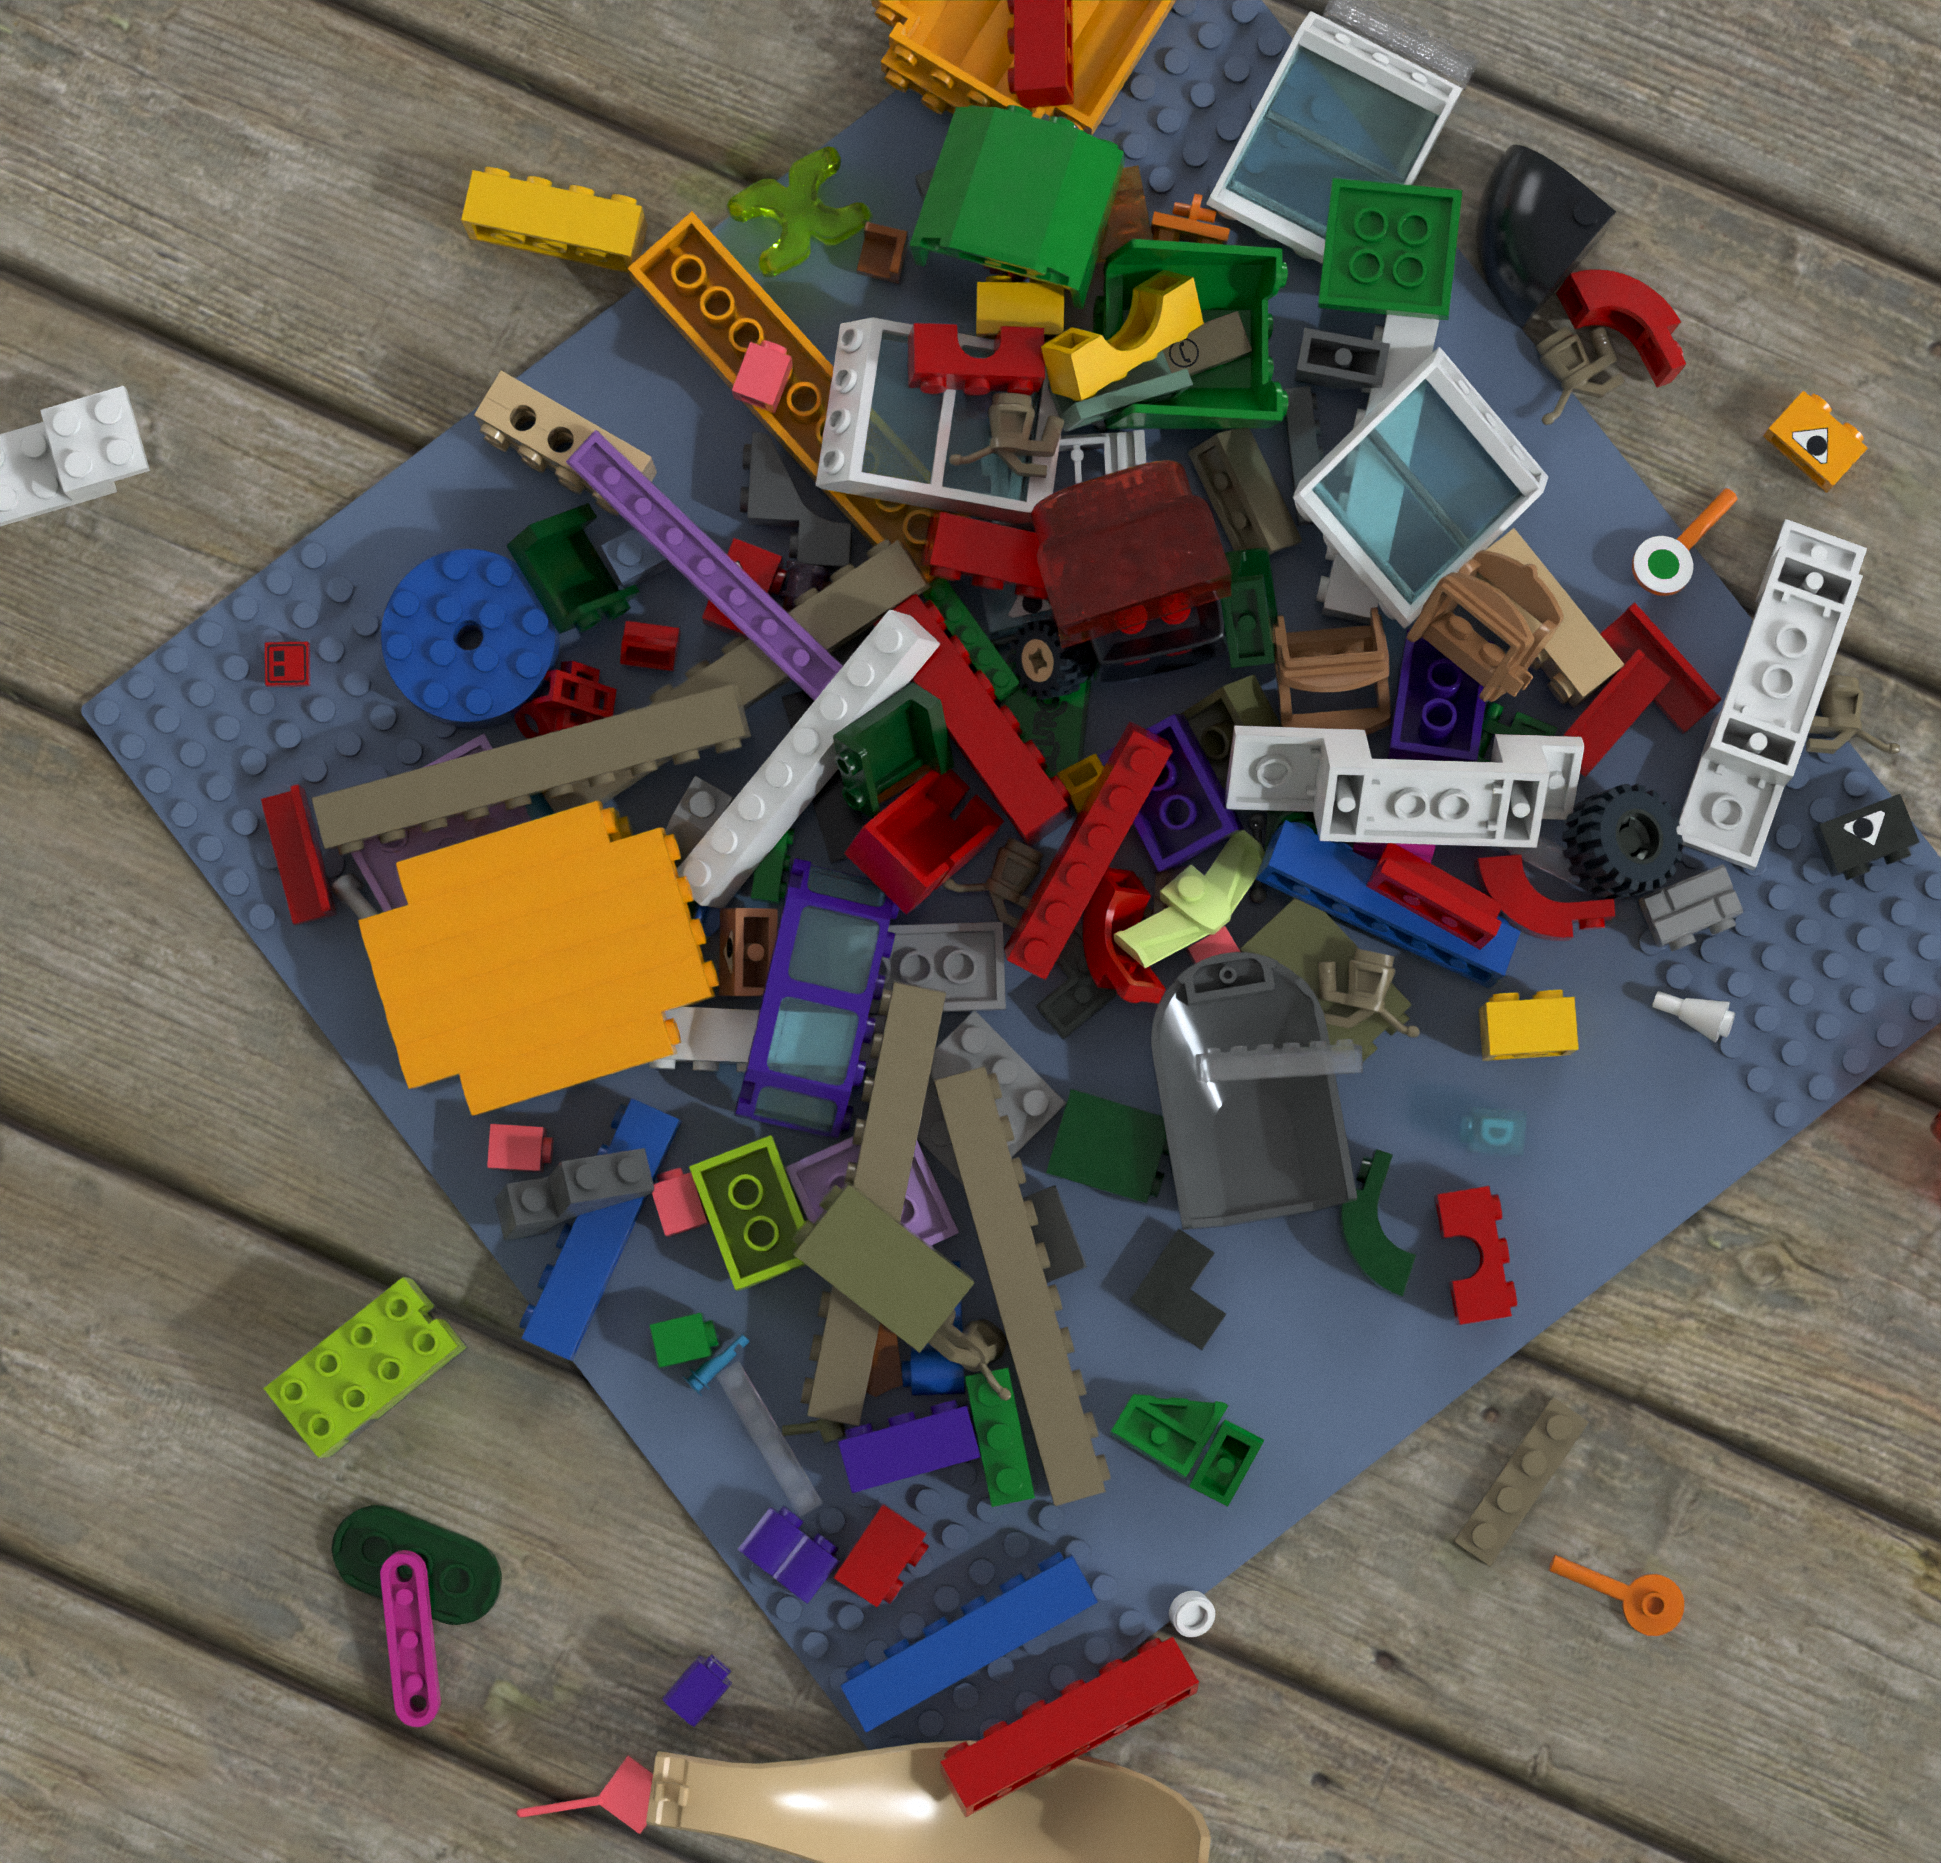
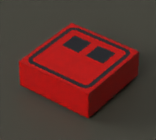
M308 641L265 642V686H311L310 643Z

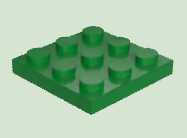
M1332 178L1318 308L1449 320L1463 190Z

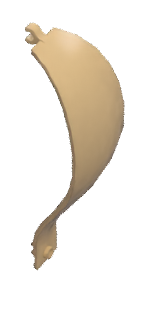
M971 1740L916 1743L813 1759L760 1764L725 1762L658 1751L655 1758L646 1819L647 1825L745 1841L814 1863H1208L1211 1841L1210 1832L1203 1815L1180 1793L1151 1777L1115 1763L1085 1755L1075 1758L965 1818L940 1773V1761L946 1759L944 1753L955 1745L967 1742L970 1746L978 1742Z

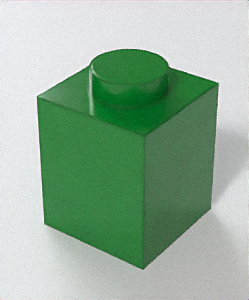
M703 1313L650 1324L659 1368L713 1356L711 1347L719 1345L713 1320L705 1321Z

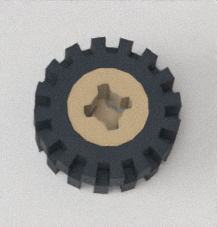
M1055 617L1028 622L1022 625V629H1018L1014 635L1018 639L1011 640L1010 648L1016 650V652L1009 655V662H1016V668L1011 671L1015 676L1021 677L1018 684L1019 688H1028L1026 695L1030 697L1037 696L1039 700L1069 695L1081 688L1080 683H1085L1088 676L1082 671L1090 670V662L1084 661V656L1090 655L1089 647L1082 648L1081 643L1086 639L1083 633L1075 634L1078 627L1074 623L1067 624L1068 619Z

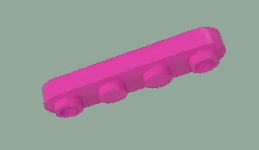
M402 1550L393 1553L384 1562L380 1571L394 1708L396 1715L404 1724L411 1727H422L429 1724L435 1718L441 1706L428 1576L423 1559L412 1551ZM401 1565L408 1566L412 1570V1577L409 1579L402 1578L398 1573V1567ZM412 1696H423L426 1700V1707H416L412 1702Z

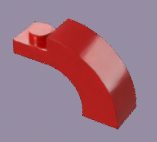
M1590 269L1570 273L1556 292L1575 330L1590 325H1601L1612 328L1628 338L1638 351L1657 388L1671 383L1685 367L1686 362L1682 348L1671 336L1681 321L1668 302L1643 282L1615 271Z
M1522 854L1478 858L1474 862L1476 876L1482 892L1502 904L1498 915L1506 919L1514 928L1535 938L1550 941H1570L1574 937L1572 923H1578L1579 930L1605 928L1606 920H1611L1616 916L1614 899L1563 903L1542 896L1532 887L1525 875Z
M1108 867L1084 910L1083 943L1090 974L1097 987L1115 989L1117 994L1128 1002L1139 1003L1143 1001L1159 1004L1166 989L1150 966L1144 968L1114 942L1115 933L1120 930L1124 931L1142 921L1143 913L1151 895L1133 871Z

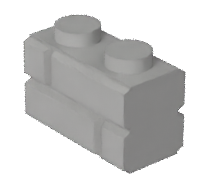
M1723 864L1645 895L1638 900L1656 946L1660 948L1669 944L1672 952L1695 943L1696 940L1693 934L1709 928L1711 934L1715 935L1736 926L1734 917L1743 913V908Z

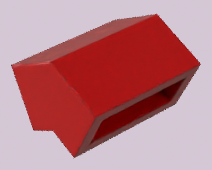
M626 621L621 643L620 664L674 671L681 636L680 628Z

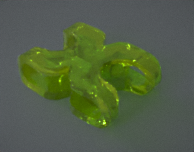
M824 147L794 162L789 170L788 187H784L774 179H762L730 198L726 209L735 221L744 223L750 219L766 216L775 219L782 227L780 239L770 248L763 251L759 257L758 268L764 277L773 278L804 263L811 254V237H815L825 245H837L864 230L866 222L871 223L874 216L869 207L864 203L855 202L836 209L826 206L818 198L817 194L820 185L836 174L840 168L841 156L835 147Z

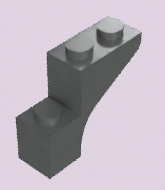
M752 432V444H744L743 470H750L749 487L741 486L740 512L747 513L749 525L799 528V532L790 533L789 558H797V567L800 571L837 572L844 566L851 564L853 531L851 523L825 520L807 509L801 501L771 437L766 433Z
M645 1148L561 1161L549 1177L506 1184L494 1200L504 1240L546 1234L553 1226L569 1218L647 1196L655 1189Z

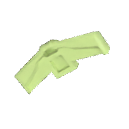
M1245 830L1233 835L1205 876L1194 866L1189 865L1160 891V900L1168 908L1124 931H1118L1114 934V942L1144 968H1147L1209 934L1214 935L1231 920V914L1254 882L1265 854L1263 847Z

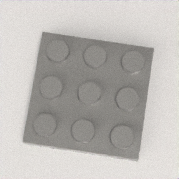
M973 1011L935 1049L917 1139L962 1185V1179L934 1080L983 1066L986 1068L987 1075L996 1072L1003 1097L995 1100L999 1117L1008 1115L1015 1139L1007 1142L1011 1158L1067 1104L976 1011Z

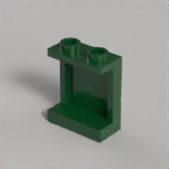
M589 503L528 525L506 545L559 634L577 628L579 633L584 632L598 624L604 616L607 617L608 621L620 617L631 609L628 602L640 593L636 584L619 590L584 532V529L597 518Z
M1266 547L1225 552L1219 580V591L1231 668L1275 663L1276 655L1272 624L1277 623L1278 610L1269 550Z
M914 682L833 735L837 754L835 756V763L841 772L844 786L842 795L846 803L853 810H860L872 819L880 813L877 796L922 765L926 764L940 775L954 767L942 702Z
M1071 1089L1045 1175L1072 1181L1146 1205L1149 1196L1158 1198L1165 1174L1157 1171L1161 1155L1170 1156L1163 1116Z

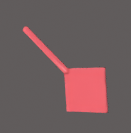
M627 1756L599 1796L522 1808L517 1810V1816L522 1818L600 1805L638 1834H641L647 1825L646 1819L653 1773L630 1756Z

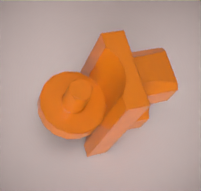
M1194 193L1192 205L1175 201L1172 214L1188 217V219L1154 211L1150 233L1154 234L1153 240L1176 242L1182 240L1192 243L1227 245L1230 229L1197 221L1214 223L1217 211L1202 208L1203 195Z

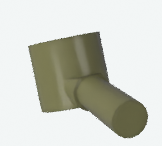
M826 1419L810 1421V1423L782 1425L783 1436L811 1434L820 1431L824 1443L846 1435L843 1423Z

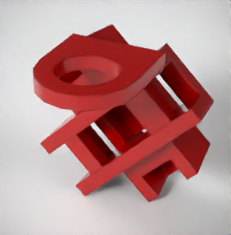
M576 661L561 662L560 670L548 671L544 677V680L551 682L549 695L533 698V700L524 704L515 714V722L523 736L530 739L611 717L614 712L617 689L598 683L600 669ZM571 686L575 687L574 701L570 700ZM600 698L604 699L603 710L599 709ZM525 714L530 715L538 726V733L534 732L527 725Z

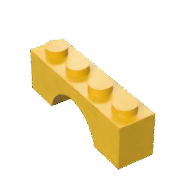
M1162 270L1133 288L1132 304L1128 317L1121 329L1108 340H1105L1100 334L1071 327L1042 345L1041 349L1052 393L1071 398L1074 401L1093 398L1097 391L1106 385L1126 377L1128 371L1143 362L1153 360L1157 357L1158 352L1169 345L1186 339L1188 333L1204 324L1194 277Z

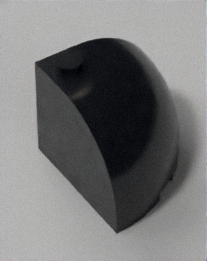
M1511 145L1495 166L1482 194L1476 226V245L1479 262H1481L1485 278L1489 284L1488 287L1509 317L1523 329L1605 235L1616 211L1581 181L1551 159L1528 147Z

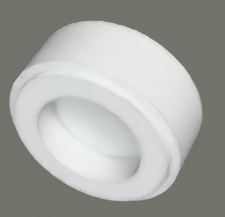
M1186 1591L1173 1600L1169 1609V1619L1181 1635L1197 1637L1206 1633L1213 1625L1215 1609L1203 1593L1199 1591Z

